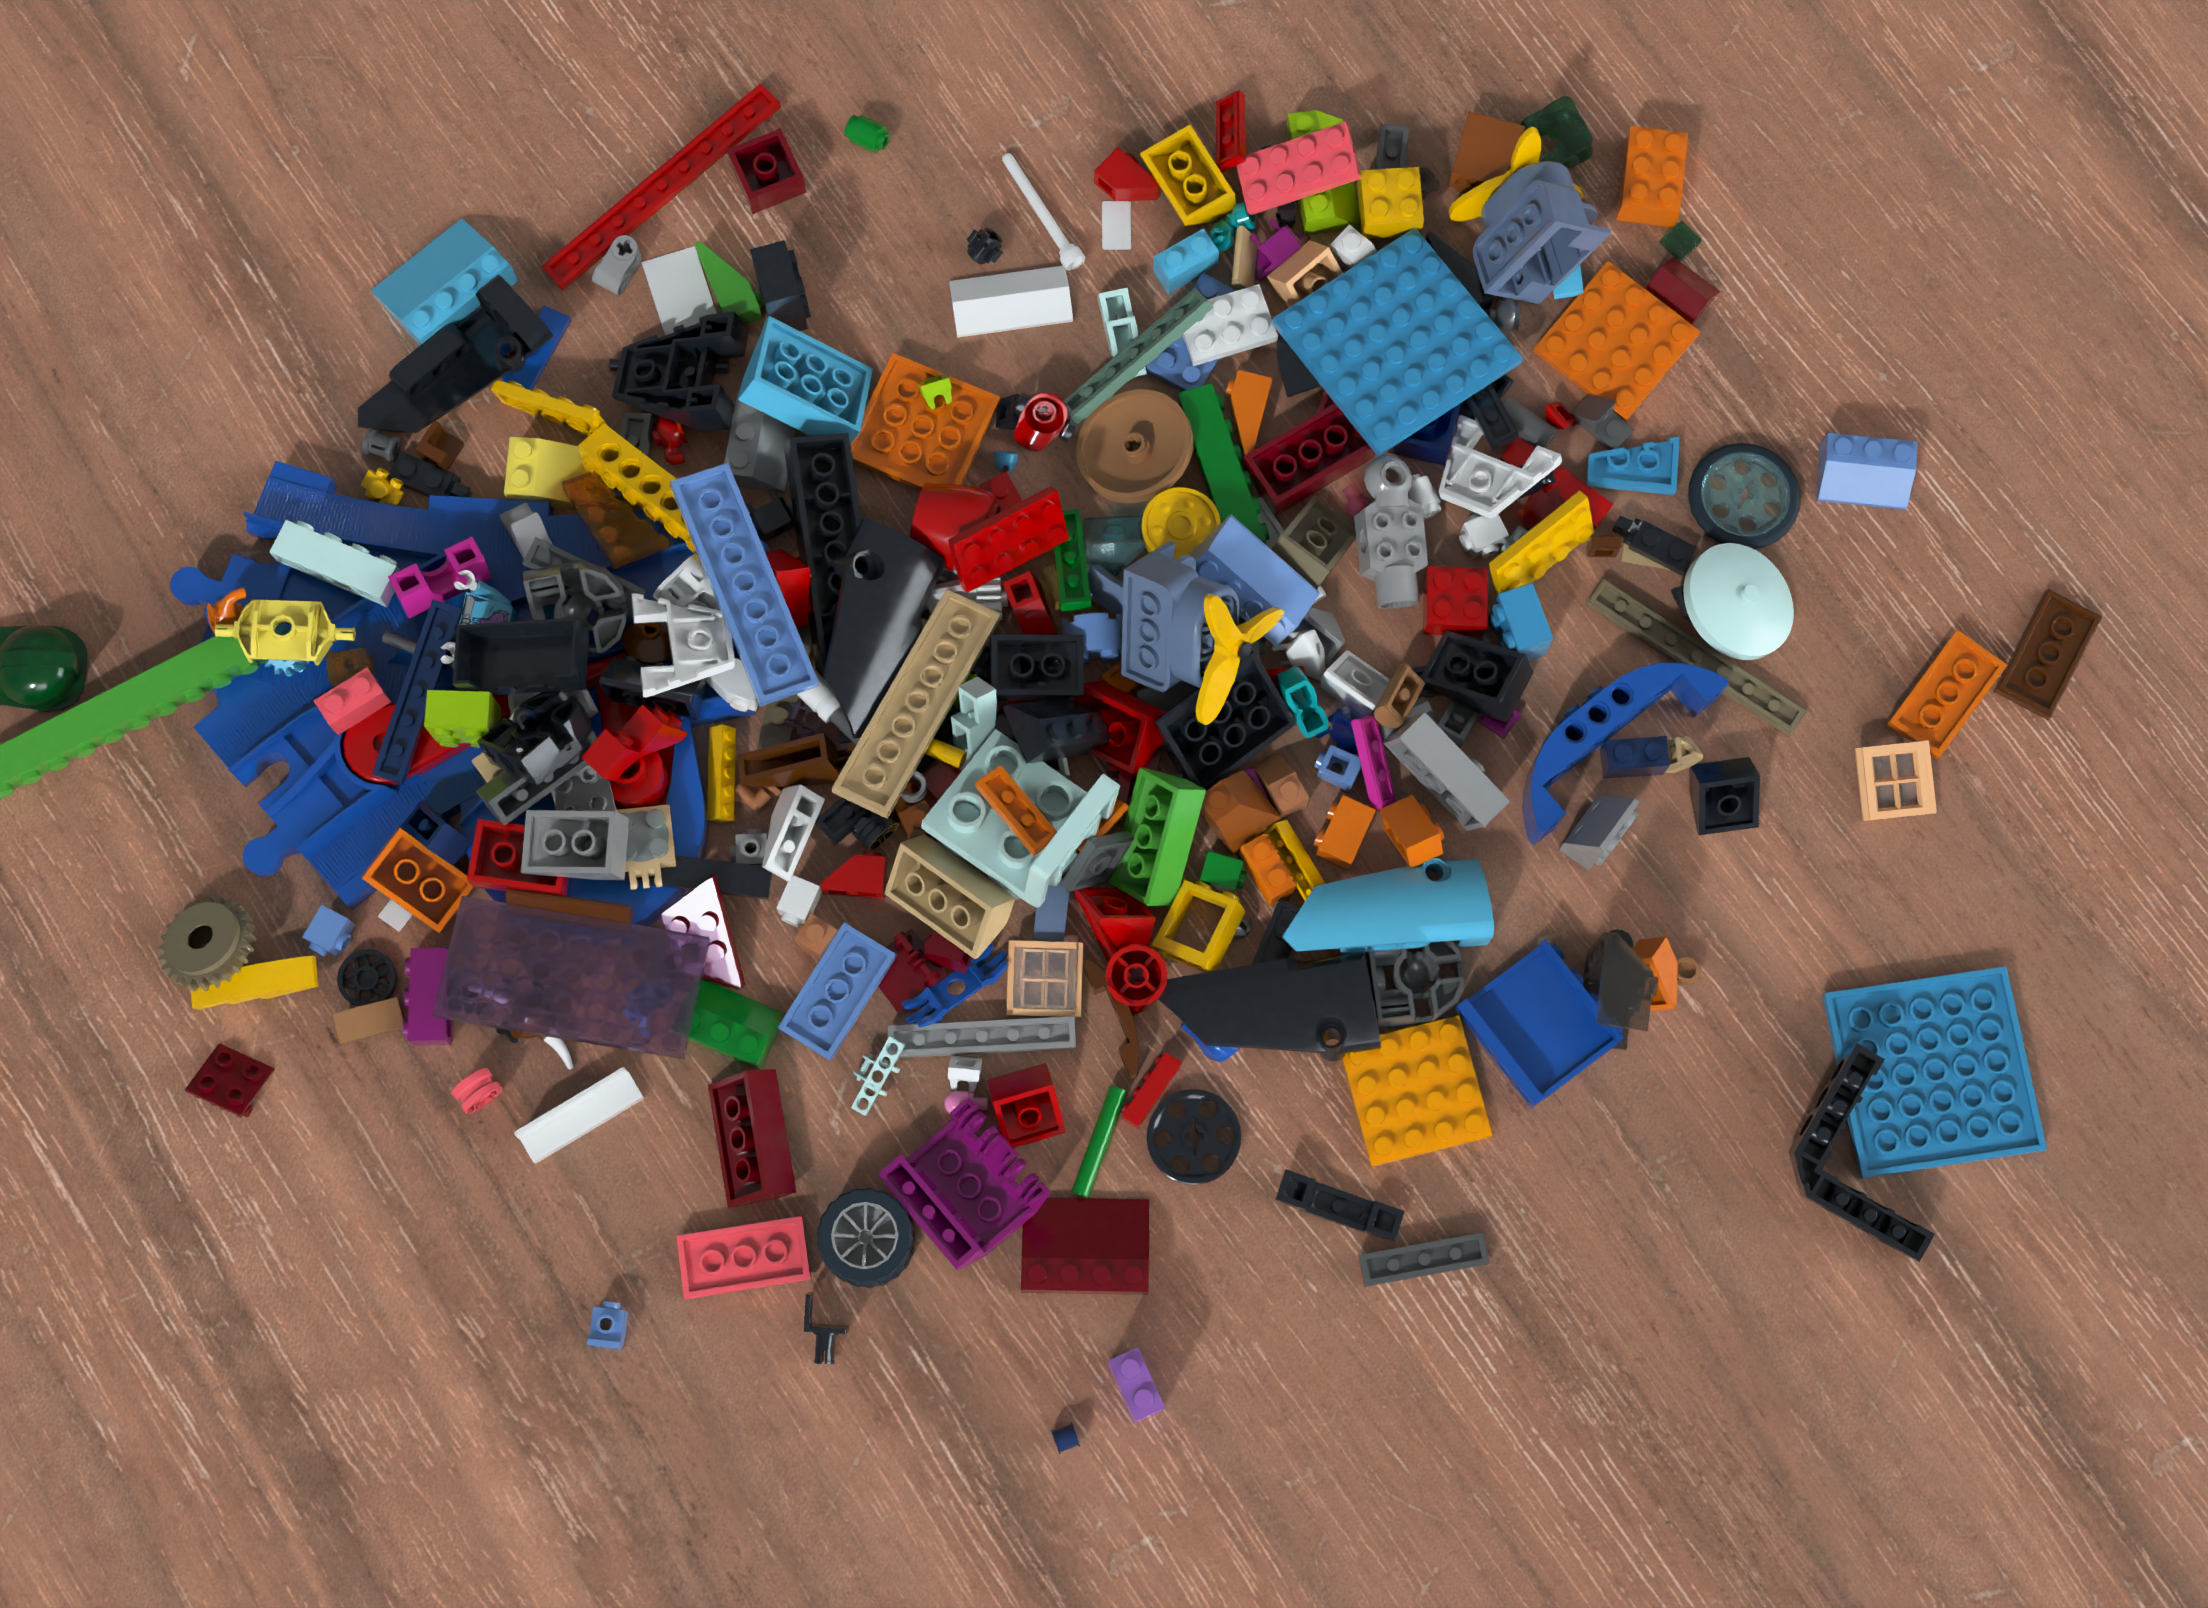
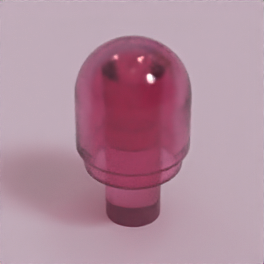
M1353 485L1342 490L1349 501L1346 503L1347 511L1354 520V516L1369 506L1371 502L1363 493L1359 495Z

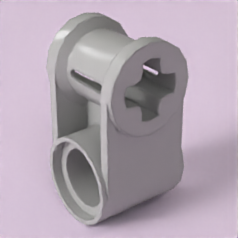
M627 235L617 237L605 257L597 265L592 282L618 296L622 295L642 260L635 239Z

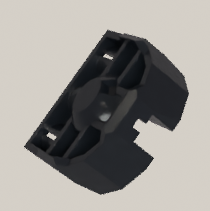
M562 691L541 692L521 703L519 707L526 718L522 722L523 730L517 722L504 718L477 740L480 748L492 765L539 785L557 768L565 767L585 749L586 740L592 731V721L577 698L572 695L568 698ZM564 743H568L570 746L567 750L563 747ZM522 748L525 752L520 755L516 749Z

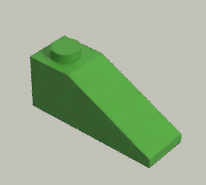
M702 242L694 243L722 313L736 312L743 325L761 319L760 307H763L764 303L759 290L753 291L746 278Z

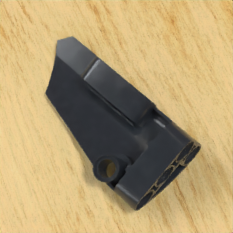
M497 274L475 294L480 303V306L457 325L449 323L442 327L393 367L389 374L391 381L358 407V427L388 432L417 433L509 372L521 370L525 366L526 359L554 336L525 301ZM517 351L513 357L504 358L510 352Z
M870 519L861 520L850 542L851 547L849 551L839 553L835 559V570L842 578L823 674L845 714L853 738H861L917 641L923 627L920 617L946 564L942 557L923 544L899 531Z

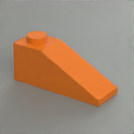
M1238 370L1236 378L1229 379L1226 396L1231 397L1229 408L1243 458L1256 448L1272 378ZM1243 459V466L1245 469H1248Z

